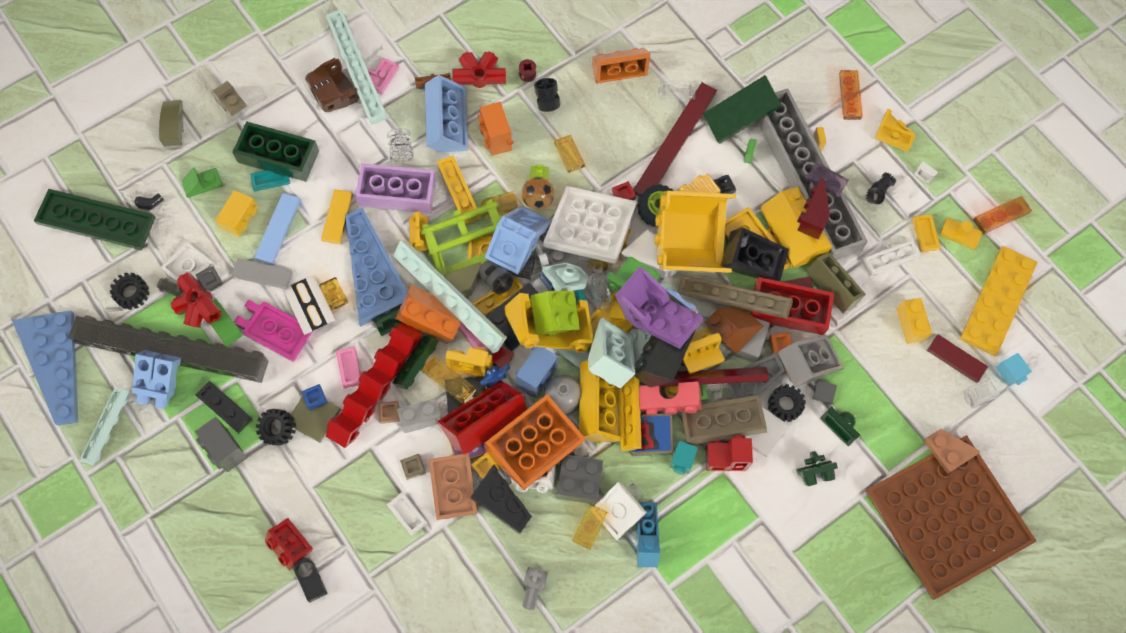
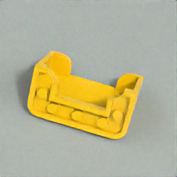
M519 293L505 306L506 317L519 343L525 348L543 347L576 350V352L582 353L592 346L594 340L588 301H577L578 305L576 307L580 330L556 334L555 336H547V334L536 335L532 303L528 294Z

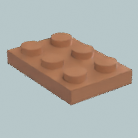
M469 453L429 459L436 520L477 514L476 503L470 499L474 492Z

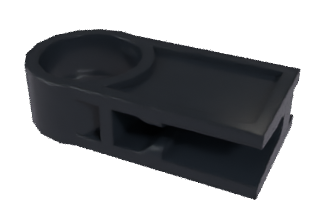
M307 558L300 559L295 564L294 572L307 602L311 603L328 593L315 563ZM304 562H309L313 566L312 573L307 577H301L298 572L300 565Z

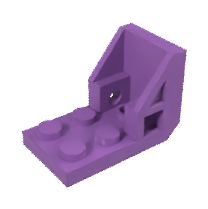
M641 267L637 268L615 295L625 318L633 326L679 349L703 321L702 315L671 301L667 291Z

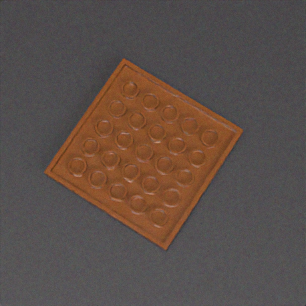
M967 435L960 438V440L974 447ZM931 454L865 490L932 600L937 599L1036 542V539L980 454H977L948 474L935 456Z

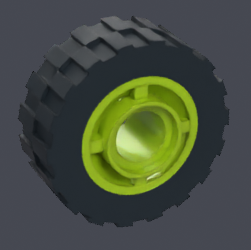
M662 184L652 185L640 195L637 201L638 214L647 225L656 227L655 219L656 215H659V209L656 207L655 202L660 204V197L663 195V192L674 191L672 188L670 189Z

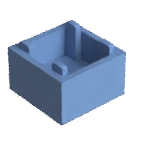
M543 347L531 348L532 353L520 371H515L517 388L535 399L538 398L558 368V356Z

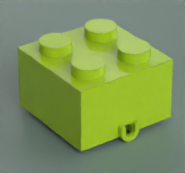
M546 291L530 296L536 335L547 334V336H555L556 334L580 330L574 291Z

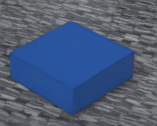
M320 384L301 391L309 411L328 403Z

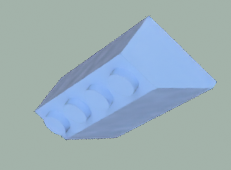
M437 75L425 83L426 147L439 152L467 151L466 87Z

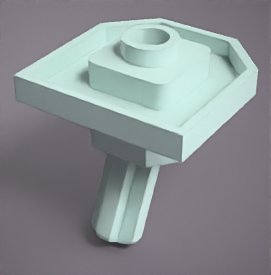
M570 263L542 267V272L551 281L552 286L555 288L554 291L585 289L589 280V276L580 266Z

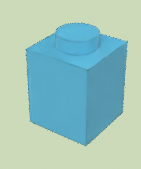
M1019 353L1012 355L995 367L1008 386L1014 383L1017 385L1022 384L1028 380L1026 376L1032 372Z

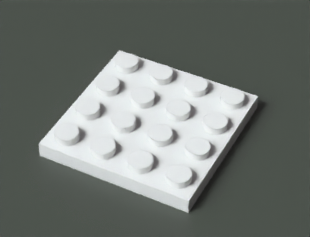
M566 186L543 245L546 248L616 264L637 208V201Z

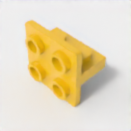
M710 328L694 333L682 360L689 374L724 362L725 359L719 348L722 340L719 333L712 334Z

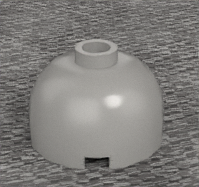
M566 375L556 376L548 382L544 389V396L548 394L565 415L575 412L579 407L581 397L580 384L574 378Z

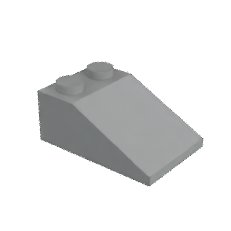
M827 334L794 342L777 352L794 387L808 384L844 369Z

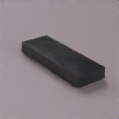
M210 381L196 394L204 404L238 434L253 420Z

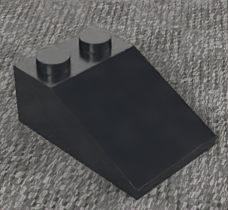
M741 227L730 231L721 266L731 268L733 272L758 279V277L780 281L789 249Z

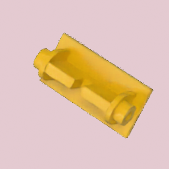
M414 212V215L409 217L410 245L417 251H429L426 238L420 233L423 228L422 224H428V216H423L421 212Z

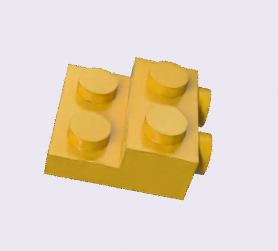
M481 347L468 348L467 355L459 350H453V352L447 350L445 359L448 370L477 377L484 376L486 378L485 373L493 367L492 355H488V352Z

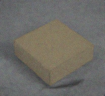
M420 454L400 460L407 480L426 474Z

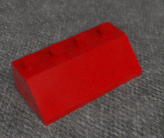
M501 380L438 420L437 423L454 448L465 455L483 442L488 441L528 408L522 393Z

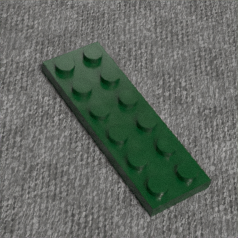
M48 189L34 222L37 225L142 250L156 217L154 214Z

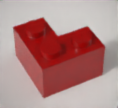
M744 435L734 436V438L730 439L729 443H723L721 440L711 441L705 448L706 471H747L753 463L752 438H746Z

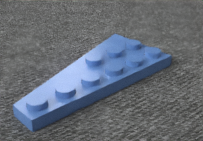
M363 208L345 215L360 327L400 307L407 294L402 280Z
M70 310L12 320L54 423L57 426L78 423L74 313Z

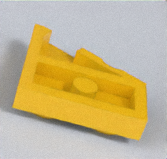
M887 109L875 139L908 152L916 134L908 129L901 120H897L891 114L892 111L890 109Z

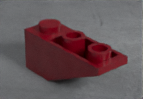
M822 178L818 185H813L810 192L812 198H808L803 207L807 210L805 213L801 212L797 220L800 223L797 231L815 239H819L830 216L825 180Z

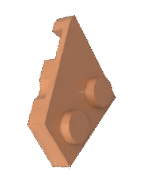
M939 429L923 440L947 474L980 453L978 449L943 429Z

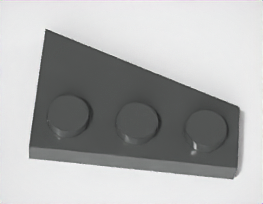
M777 353L744 367H767L768 381L726 383L733 399L760 395L785 371Z

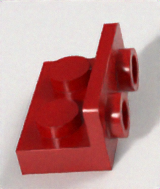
M289 518L267 531L265 537L266 546L276 553L280 564L286 566L288 570H291L296 562L310 554L313 550L312 546Z

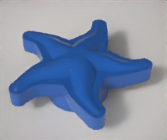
M506 364L501 369L498 366L490 368L485 373L486 378L480 381V384L482 386L486 384L487 388H490L498 381L507 378L505 373L510 369L509 364Z

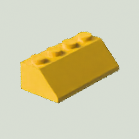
M798 187L781 191L760 207L779 244L789 249L787 258L793 268L814 262L832 248L824 231L819 239L797 231L800 225L797 220L801 212L805 213L807 210L803 208L806 200Z
M588 360L580 362L581 397L579 402V431L586 440L591 442H621L619 388L609 384L598 375L592 374L589 371ZM610 407L616 408L617 411H613Z

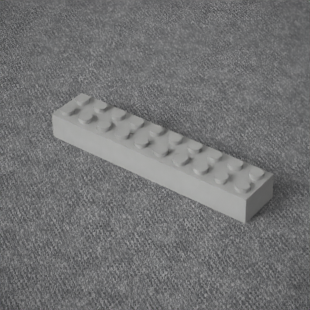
M788 88L775 92L782 107L757 122L790 187H798L807 201L808 198H812L810 192L813 185H818L820 179H824L830 216L823 231L832 245L829 252L838 260L862 251L868 240Z

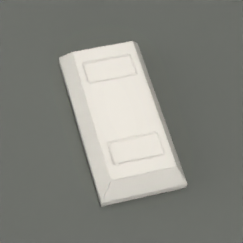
M403 492L386 504L411 536L427 524L426 520Z

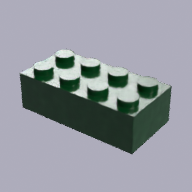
M246 121L232 153L240 164L268 170L306 182L319 149L315 140Z

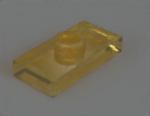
M590 503L572 541L591 550L608 512Z

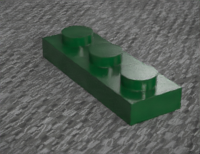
M423 336L392 383L398 388L407 390L414 383V378L418 372L424 368L426 360L433 354L439 341L431 336Z

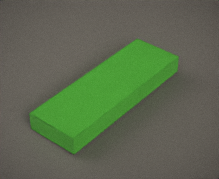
M215 298L213 302L221 310L222 316L218 321L213 322L211 326L225 346L228 347L241 338L243 334L217 298Z

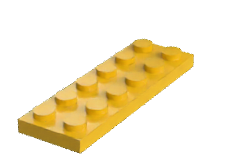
M1002 246L959 340L989 355L997 356L1038 262Z

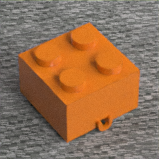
M501 101L480 107L478 125L481 135H484L486 150H490L491 156L511 151L514 141L511 137V130Z

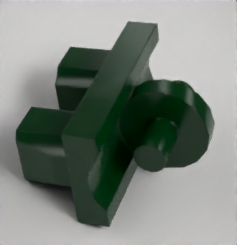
M816 451L810 452V458L804 459L805 465L809 466L796 469L797 475L802 476L806 486L817 484L815 474L821 473L823 481L835 480L834 469L838 468L837 462L832 463L831 460L820 463V461L825 460L824 454L818 456Z

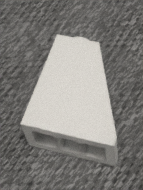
M646 230L621 252L620 261L624 263L628 257H633L657 271L663 279L668 275L672 276L677 270L659 269V265H657V245L654 244L655 236L649 230Z

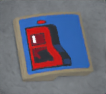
M672 414L640 415L641 449L631 450V456L672 455Z

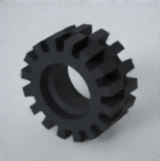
M132 272L130 275L124 273V277L121 274L118 275L120 279H114L115 285H110L112 299L119 306L128 310H132V306L135 309L139 308L138 304L143 306L144 303L142 301H147L148 297L146 295L150 294L147 283L138 274L135 275ZM128 286H136V292L132 296L125 297L123 295V291Z
M785 384V386L780 385L774 389L768 399V410L771 409V413L783 422L786 420L791 422L796 420L805 409L806 400H803L805 396L800 394L801 390L799 388L796 390L794 385L789 387V384ZM780 398H791L794 407L791 410L783 409L779 403Z
M281 409L266 410L267 413L263 412L261 414L263 418L258 417L257 420L260 424H256V428H259L256 433L261 435L258 438L264 440L263 443L280 446L289 442L287 439L292 440L293 436L291 433L295 434L296 432L292 428L296 427V423H292L295 419L290 416L291 413ZM278 419L281 422V430L277 435H274L271 432V425L274 420Z

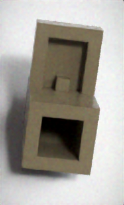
M228 81L212 90L215 100L231 116L247 107L246 103Z

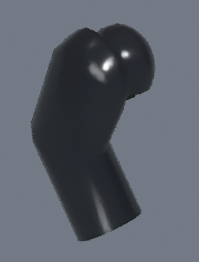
M157 193L151 199L138 196L135 198L134 203L140 209L152 210L163 202L164 199Z

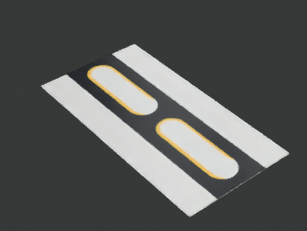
M314 275L288 286L287 290L283 289L304 335L336 321Z

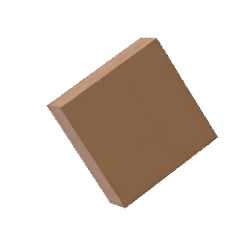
M398 401L378 403L380 424L400 422L397 411L399 408Z

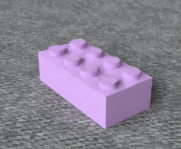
M361 163L355 194L358 206L432 214L437 183L435 170Z

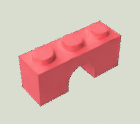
M699 382L678 383V394L672 399L662 397V389L659 385L651 388L647 385L639 386L640 410L646 415L657 413L674 415L680 411L696 413L697 410H702Z

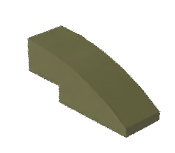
M182 100L165 101L160 112L159 140L164 147L182 145V132H184Z

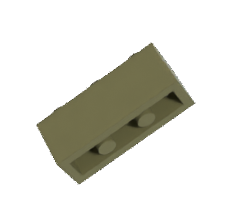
M830 252L818 257L807 270L808 274L823 291L834 293L833 303L843 314L856 307L866 295Z

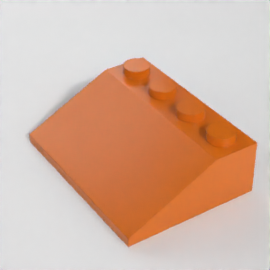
M547 394L486 441L484 450L509 477L525 490L586 441V438Z

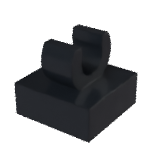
M729 174L713 180L721 190L720 194H733L737 190Z

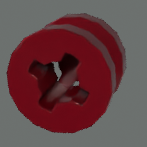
M526 59L520 62L519 77L522 81L531 82L536 78V64L534 61Z

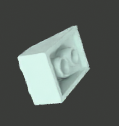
M601 318L588 356L589 371L605 379L609 384L621 388L635 375L632 335Z

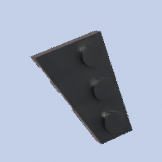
M493 464L470 499L520 534L532 516Z

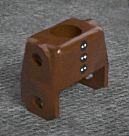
M336 58L324 62L305 77L309 89L324 112L347 107L359 99L358 89L353 87L350 80L341 71V62Z

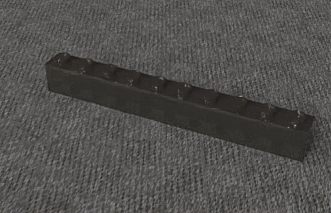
M87 315L85 317L76 316L68 336L70 340L78 345L135 356L144 350L161 353L162 355L176 356L181 358L179 366L259 383L263 381L269 362L264 354L259 351L246 352L245 349L240 347L227 348L221 343L208 344L207 341L202 339H196V341L189 340L186 336H170L169 333L164 331L155 333L145 327L136 329L126 323L117 325L113 321L107 319L98 321L96 318Z

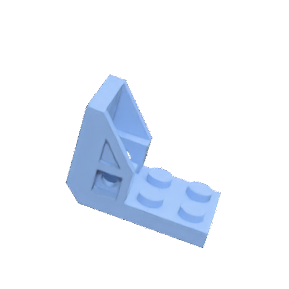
M520 206L503 215L497 224L484 258L516 274L521 273L534 251L540 235L549 230L552 220L524 206Z

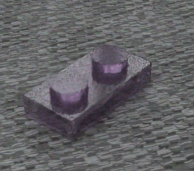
M817 162L806 180L818 185L821 178L824 179L826 191L837 197L841 195L849 179Z

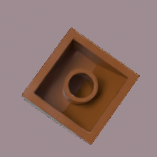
M732 306L717 309L704 322L714 334L719 333L722 341L736 354L763 327L747 310Z

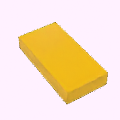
M932 214L914 216L912 221L920 252L939 250L941 247Z

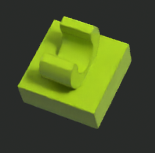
M543 165L531 166L530 185L533 186L532 182L536 180L533 179L535 177H542V179H538L542 181L540 186L548 185L549 167H543Z

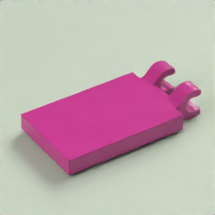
M248 299L244 306L246 310L254 314L249 321L237 316L234 320L235 325L244 329L242 334L247 338L294 362L313 331L304 335L296 318L264 301L261 305H258Z

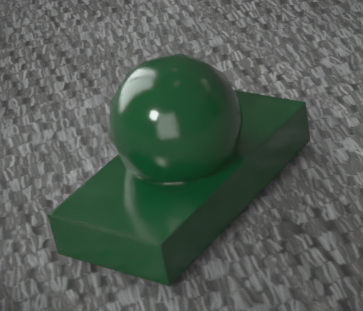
M831 406L820 417L848 447L860 436L853 428L856 419L850 412L838 413Z

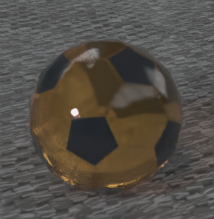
M531 178L523 185L522 199L532 209H544L553 202L554 188L545 178Z

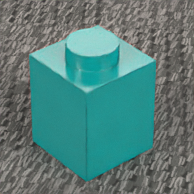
M678 441L670 468L678 474H689L698 447Z

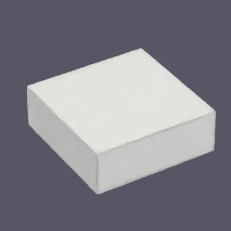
M923 161L914 175L929 185L938 172Z

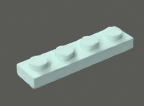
M114 388L78 462L94 466L99 461L101 449L108 442L110 431L119 420L118 414L128 401L129 391L123 388Z

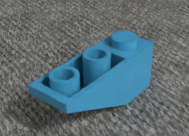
M638 502L647 513L636 523L637 567L658 568L660 544L657 502Z

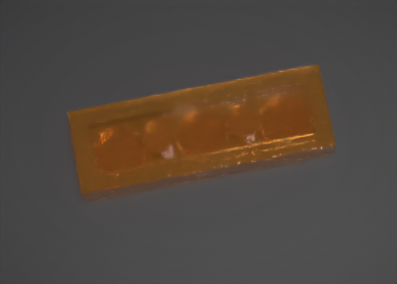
M840 70L839 80L843 120H861L863 113L858 70Z
M1020 196L976 216L973 220L980 231H982V234H986L1029 214L1032 210L1023 196Z

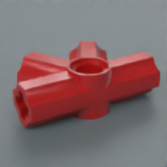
M467 51L459 58V63L463 68L452 69L453 82L460 85H473L476 88H482L486 84H506V69L494 68L498 62V57L490 51L484 52L479 62L472 52Z
M186 272L180 275L177 279V285L184 294L174 298L170 303L171 309L174 310L175 314L181 315L186 313L183 324L200 328L202 319L210 324L218 321L222 316L221 310L213 302L212 294L204 290L191 273Z

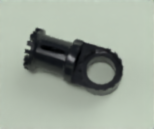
M884 172L881 176L882 178L878 182H874L872 187L868 189V194L866 195L868 203L877 205L883 203L887 189L896 183V178H893L894 176H891V173ZM875 193L878 194L876 200H874Z

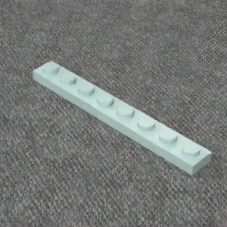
M342 9L325 15L354 86L358 89L357 93L370 124L374 125L388 119Z
M401 240L393 256L492 353L498 352L507 337L406 240Z

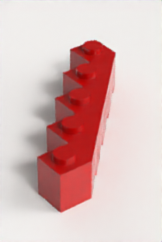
M405 323L392 328L389 334L391 338L388 345L377 350L374 355L376 360L373 367L368 371H363L360 375L358 389L344 398L342 412L335 418L332 417L327 423V438L344 448L356 440L360 434L358 432L359 428L364 422L367 423L375 412V405L379 399L383 400L391 388V381L398 375L408 356L412 354L419 344L422 332Z

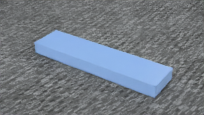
M282 193L254 256L256 260L271 265L274 264L300 205L301 199L299 197Z

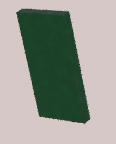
M764 75L703 114L716 141L720 144L781 108L782 104L768 77Z

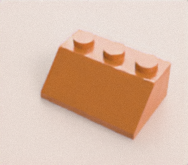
M633 48L627 51H616L614 53L593 56L592 69L596 84L646 76L648 74L650 52L645 48Z
M412 284L395 318L446 344L454 339L461 323L434 295Z

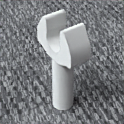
M537 242L534 251L542 270L543 266H548L549 261L546 253H543L539 242Z

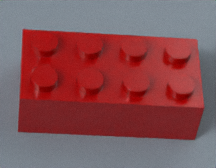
M758 277L754 284V291L791 298L793 303L787 319L750 311L749 313L754 318L769 322L771 325L818 335H824L828 331L834 293Z

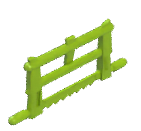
M490 199L487 205L461 214L460 210L453 212L455 217L430 226L422 224L423 228L420 233L426 238L429 257L432 256L434 268L444 276L478 262L483 264L488 260L484 258L486 253L446 267L440 252L495 232L497 224L501 220L497 211L499 206L497 202H493ZM489 212L493 225L468 234L464 221ZM458 224L462 236L437 245L433 232Z

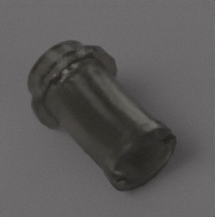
M161 278L157 283V288L160 292L165 291L176 297L181 296L180 294L183 293L177 284L169 281V278Z

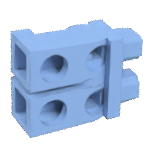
M147 350L135 355L134 387H132V393L136 394V403L148 404L150 403V398L153 397L155 398V407L164 409L168 406L170 398L175 395L177 367L181 362L180 357L162 355L161 353Z

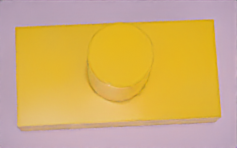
M947 217L939 236L975 250L982 231L973 228L969 221L960 223Z

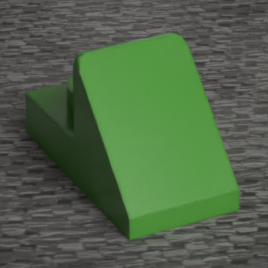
M193 167L181 181L187 198L223 186L217 168L198 173L195 167Z

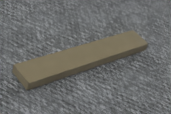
M683 275L677 291L683 296L785 319L788 318L793 303L791 298Z

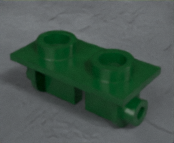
M400 307L373 320L381 336L391 332L394 326L397 327L403 323L395 319Z

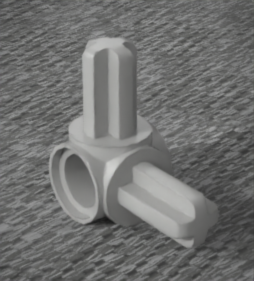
M527 568L523 583L524 587L527 588L522 605L525 609H535L538 593L544 590L547 571H543L540 568Z

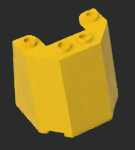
M664 191L660 197L659 215H656L655 224L658 226V234H655L654 244L657 245V265H659V269L732 272L731 268L722 267L721 263L724 256L727 200L736 198V194Z

